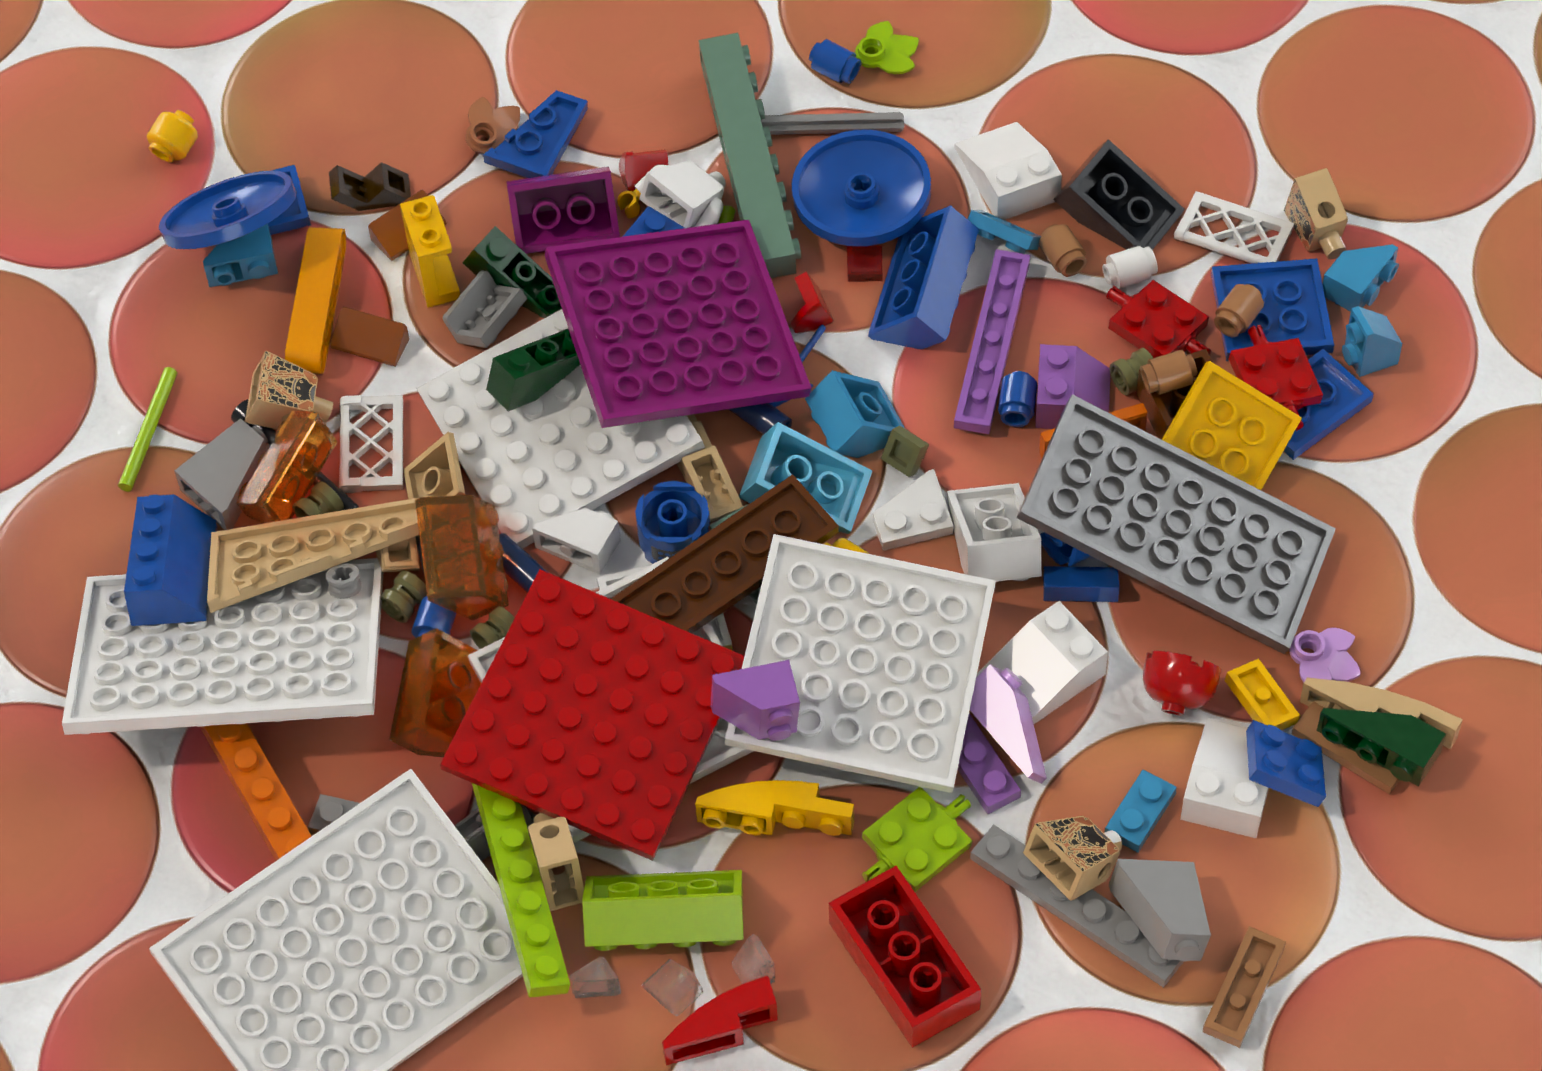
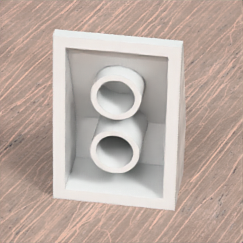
M1018 122L957 142L954 145L955 150L991 213L1003 220L1054 203L1053 199L1061 191L1062 174L1048 150Z
M1019 483L947 491L950 515L954 525V534L964 574L996 580V582L1005 580L1024 581L1032 577L1042 576L1041 536L1037 528L1016 518L1025 499Z
M1058 601L1031 619L977 673V676L990 664L1001 670L1005 668L1010 669L1022 682L1019 689L1028 699L1033 724H1035L1106 675L1108 651Z
M1206 719L1188 779L1180 820L1257 838L1269 788L1249 780L1247 728Z

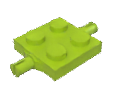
M919 786L863 831L862 839L871 847L878 859L877 863L862 873L864 880L867 882L897 866L914 892L920 889L971 847L972 839L957 825L955 820L971 807L969 800H965V796L960 794L949 805L943 807L936 803Z

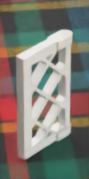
M1195 191L1183 218L1174 232V239L1251 264L1278 262L1293 231L1294 223ZM1202 206L1217 212L1202 216L1199 209ZM1229 216L1250 223L1235 227ZM1222 218L1228 230L1212 234L1206 223ZM1200 225L1206 236L1189 232L1190 228ZM1262 227L1278 231L1279 234L1268 238ZM1255 229L1261 240L1245 245L1239 234ZM1233 236L1239 247L1218 240ZM1266 247L1269 255L1265 257L1251 251Z
M354 395L340 398L339 488L344 493L403 489V395ZM382 409H393V420L388 423L377 413ZM350 411H364L366 414L354 424L350 422ZM373 418L384 428L372 438H369L359 428ZM390 432L393 434V450L388 453L377 442ZM355 434L365 444L352 454L350 453V436ZM370 448H373L383 458L370 469L359 458ZM354 463L365 474L361 477L349 478V467ZM392 463V476L380 477L377 474L386 464Z

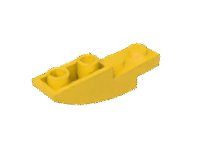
M786 780L742 783L698 796L695 803L697 822L715 829L723 827L740 829L742 832L754 836L761 834L773 835L776 822L793 829L803 827L818 829L832 836L840 834L852 835L854 826V804L820 798L818 783Z

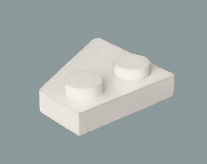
M934 469L927 471L873 512V523L883 551L954 534V525Z

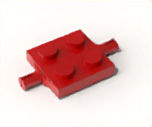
M1152 280L1139 293L1133 296L1127 295L1116 286H1113L1108 291L1106 298L1122 307L1110 318L1108 329L1138 349L1145 348L1153 358L1178 350L1194 353L1207 349L1210 355L1211 349L1195 340L1196 336L1208 325L1209 316L1155 280Z
M1257 325V328L1252 326L1248 329V334L1254 346L1231 350L1229 361L1236 377L1295 414L1299 415L1297 410L1304 406L1321 403L1323 393L1299 338L1269 342L1266 339L1262 326ZM1302 420L1298 424L1296 431L1304 426Z

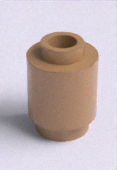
M1055 224L1043 231L1042 237L1039 240V247L1058 273H1062L1065 277H1070L1079 273L1086 266V252L1067 225Z
M1249 284L1235 285L1215 312L1214 324L1217 329L1229 337H1236L1238 334L1244 333L1264 307L1260 291Z
M1183 350L1149 359L1148 364L1140 366L1142 380L1149 394L1157 392L1160 395L1192 385L1193 376H1197V367L1192 355L1186 356Z

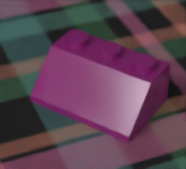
M609 166L506 181L515 243L526 254L545 251L546 247L620 237Z

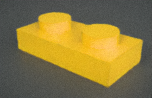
M1259 658L1226 673L1224 681L1252 720L1265 725H1273L1281 731L1298 722L1300 714Z

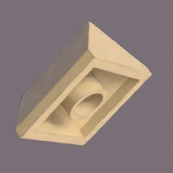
M447 432L403 469L408 499L429 496L432 507V526L449 522L450 525L470 522L454 433Z

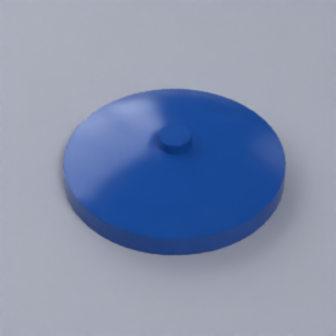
M877 130L846 131L820 141L801 158L792 179L793 203L803 224L814 234L825 240L846 246L882 244L900 237L909 231L926 212L931 198L930 171L921 153L909 142L896 135Z
M259 171L232 177L210 185L173 206L161 219L159 230L165 244L175 249H197L229 242L261 228L281 215L294 202L296 189L291 177L280 171Z

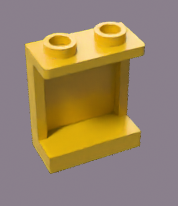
M430 195L401 203L400 208L409 254L427 308L457 300L461 295L448 257V254L452 252V246L435 197Z

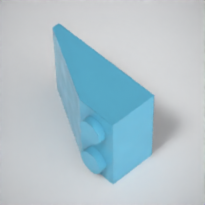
M777 422L760 438L739 498L751 503L793 474L838 524L839 532L849 534L852 531L873 471Z

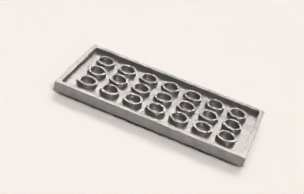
M1073 394L1065 405L1016 517L1283 654L1291 647L1336 529Z

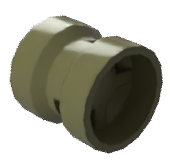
M1145 348L1133 352L1130 359L1120 358L1110 364L1109 369L1112 380L1123 395H1129L1137 390L1140 366L1148 364V360L1153 359V356Z
M319 482L311 489V494L307 498L301 497L293 504L292 508L296 516L300 518L342 511L344 505L337 493L328 484Z
M403 570L394 579V586L391 589H385L381 594V608L393 619L405 623L413 615L415 605L420 604L421 600L427 596L429 589L416 575Z
M501 606L496 607L489 613V619L485 623H478L470 630L472 640L479 649H482L504 638L514 620V616Z

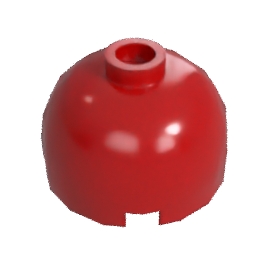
M1153 651L1152 654L1147 652L1143 667V683L1149 696L1154 701L1162 704L1161 711L1183 716L1185 710H1197L1210 701L1216 692L1222 669L1206 660L1203 661V665L1200 667L1198 663L1191 661L1192 656L1168 651Z

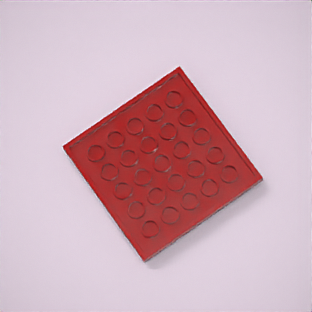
M539 569L440 763L441 770L552 818L565 817L568 825L653 861L721 717L712 713L711 709L712 675L742 669L744 655Z

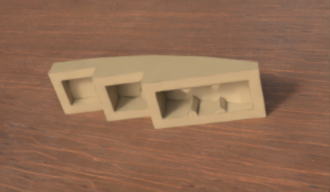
M694 414L686 415L701 437L705 448L682 457L677 466L686 483L694 486L695 491L702 498L703 495L706 498L711 523L742 508L743 504L716 446H712L701 421H697Z
M1307 677L1303 683L1300 702L1308 707L1315 701L1324 708L1412 715L1446 733L1443 746L1449 749L1452 748L1458 738L1463 720L1425 702L1388 690L1346 681Z

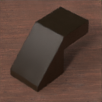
M382 162L365 177L338 165L329 172L331 199L358 211L397 206L411 197L409 175Z

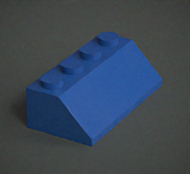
M951 205L922 217L913 228L898 238L868 333V337L872 340L922 350L942 343L948 337L952 318L959 304L958 298L963 282L967 277V268L971 255L975 250V242L979 229Z
M174 494L137 497L124 587L131 626L207 621L211 532H217V521Z

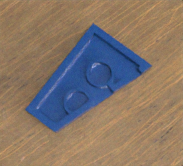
M556 90L529 114V119L517 130L512 129L504 136L505 140L495 149L491 147L483 154L484 163L526 178L552 175L588 110V101Z

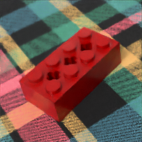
M897 866L829 902V924L912 1048L980 1010V986Z

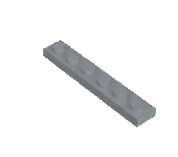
M994 824L971 851L970 859L1163 988L1184 961L1162 959L1127 912L1093 889L1070 901L1023 854L1026 845Z

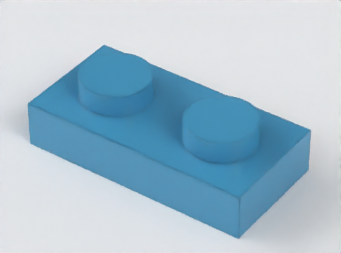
M971 210L968 220L979 229L978 235L990 240H994L995 236L1007 241L1005 245L1007 248L1025 254L1026 250H1038L1039 240L1042 236L983 210Z
M1142 770L1105 827V832L1110 830L1117 832L1121 838L1122 845L1139 853L1176 795L1177 787Z

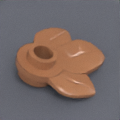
M485 97L476 100L468 112L470 126L466 131L465 137L467 145L473 151L483 154L491 147L495 149L505 140L504 136L512 129L517 130L520 121V107L504 106L493 109ZM483 135L488 138V141L478 140L477 137Z

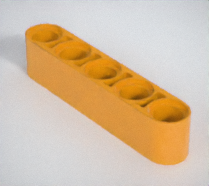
M309 227L306 235L286 343L285 360L315 374H323L326 367L346 253L345 229Z

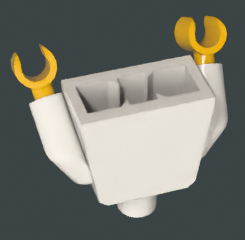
M690 161L675 165H656L635 185L636 189L633 192H621L618 195L617 203L620 210L625 208L627 218H634L639 214L640 205L638 201L641 200L647 206L652 207L685 228L713 225L718 223L723 210L721 199L726 182L721 173L715 171L708 174L694 162Z

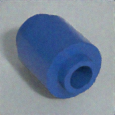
M825 39L822 43L817 42L809 55V61L812 62V70L840 84L842 82L851 84L861 67V60L856 58L854 52L828 39Z
M1015 371L1004 376L1002 379L998 412L1001 415L1002 422L1012 427L1025 426L1034 416L1038 383L1026 372Z
M431 590L421 600L412 627V634L422 646L436 648L447 643L457 614L456 599L451 594L441 590Z

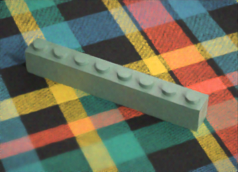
M739 33L698 40L700 63L740 221H750L771 278L796 274V259H801L798 238H791L790 231L794 230L793 218L790 210L784 211L783 202H787L783 181L777 182L775 175L779 174L778 160L776 154L769 153L768 147L772 146L769 126H762L761 120L765 119L762 99H755L754 93L758 92L755 72H748L747 66L751 65L748 45H741Z

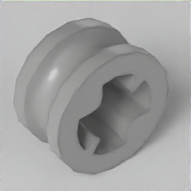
M343 563L327 571L326 581L328 582V591L331 596L345 599L353 597L360 592L362 583L359 579V569L355 565Z

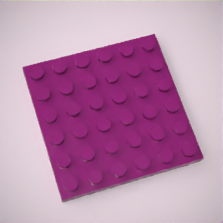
M749 220L546 247L544 256L601 428L809 397L812 389Z

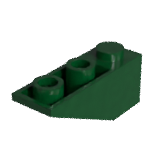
M496 226L462 262L476 276L481 270L488 271L496 285L520 288L527 298L522 306L542 318H546L562 309L552 277Z
M569 328L493 357L486 390L507 411L536 401L580 366Z
M1332 708L1322 709L1317 726V731L1322 733L1328 741L1344 745L1356 752L1364 761L1377 763L1388 769L1397 779L1404 782L1409 781L1418 787L1441 753L1446 733L1412 715Z

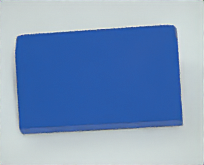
M1043 566V601L1118 602L1119 574L1118 569L1114 567Z

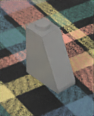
M240 418L174 470L180 491L208 516L215 519L217 524L224 530L233 529L270 459L266 447L268 440L265 434L257 426L251 428Z
M1118 859L1109 882L1110 891L1160 957L1165 960L1201 961L1211 933L1194 862Z

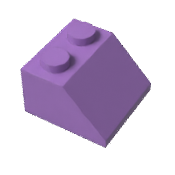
M1040 344L1036 428H1056L1065 405L1072 394L1109 413V367L1077 346Z
M789 660L712 675V713L758 740L769 738L771 741L783 740L792 733L797 732L800 700Z

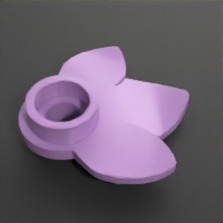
M1327 628L1320 633L1306 630L1297 634L1293 639L1289 652L1292 659L1300 665L1299 674L1302 681L1305 682L1308 677L1350 682L1360 677L1361 671L1358 664L1347 652L1353 644L1355 636L1340 628ZM1310 648L1314 651V653L1304 652L1302 649Z

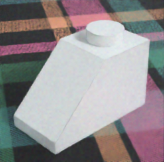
M588 508L536 522L532 528L535 548L598 574H601L621 541L618 521L608 513L595 512Z

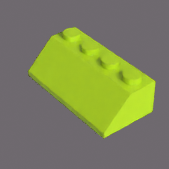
M742 870L586 876L582 900L585 947L594 946L596 950L600 951L613 950L618 945H634L638 949H650L662 943H673L676 947H691L696 945L697 942L709 941L718 946H727L734 944L736 940L744 939Z

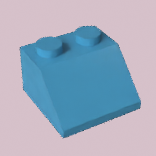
M832 370L814 388L809 397L805 398L812 411L811 416L813 420L820 425L827 438L826 443L828 447L841 455L860 458L885 448L893 428L899 425L905 428L878 381Z

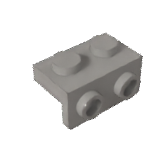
M481 270L443 315L442 319L457 343L487 348L496 340L497 335L509 320L517 314L518 309L527 298L520 288L496 285L489 272Z

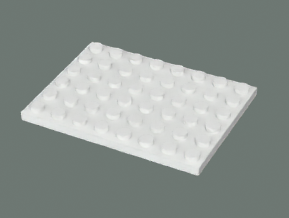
M378 558L357 559L345 562L353 564L359 569V579L362 583L360 592L350 598L339 599L330 595L328 582L326 581V573L329 569L212 613H210L208 607L207 621L131 626L124 595L126 574L87 577L62 719L64 735L374 715L382 605L381 594L384 575Z
M412 769L397 777L149 948L154 959L236 1071H392L523 976L498 882Z

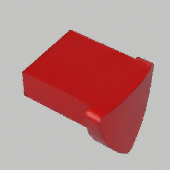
M665 149L633 153V151L624 152L621 155L619 172L627 191L633 192L636 189L635 185L654 166L668 165V153Z
M807 271L795 277L794 279L806 304L798 311L790 323L794 333L813 331L818 329L820 325L826 326L834 322L818 286Z

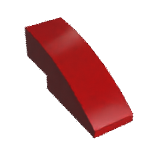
M769 976L743 983L718 995L683 1020L662 1041L666 1065L744 1045L743 1029L778 1020L777 1003Z

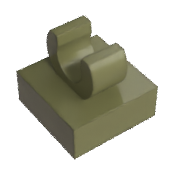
M899 425L892 429L881 459L906 476L911 477L917 474L929 444Z

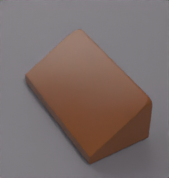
M420 190L402 203L426 197L428 194L424 190ZM400 204L368 225L371 241L391 261L409 250ZM441 214L444 225H447L446 220Z
M342 307L330 347L396 367L409 341L407 326L403 323L348 307Z

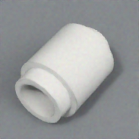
M1136 246L1108 255L1102 270L1106 282L1121 289L1149 280L1151 275L1158 272L1155 255L1149 246L1145 248Z

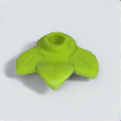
M883 21L874 24L867 30L866 37L856 46V58L861 60V65L864 67H879L890 74H904L915 68V64L910 57L917 50L919 38L893 34L891 23Z

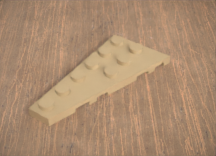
M429 496L211 532L207 604L210 613L432 530V507Z

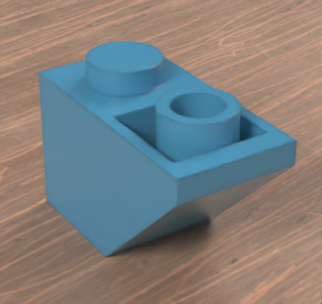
M268 223L245 236L215 246L203 260L209 287L225 286L234 282L254 278L261 279L278 274Z
M1391 244L1343 251L1324 274L1323 289L1325 298L1350 312L1351 308L1356 306L1362 308L1366 304L1371 306L1380 292L1382 283L1384 281L1389 283L1398 270L1399 264L1396 263L1398 247Z
M1360 306L1351 308L1349 324L1346 325L1345 345L1342 346V353L1346 363L1354 367L1359 377L1397 365L1403 343L1387 316Z

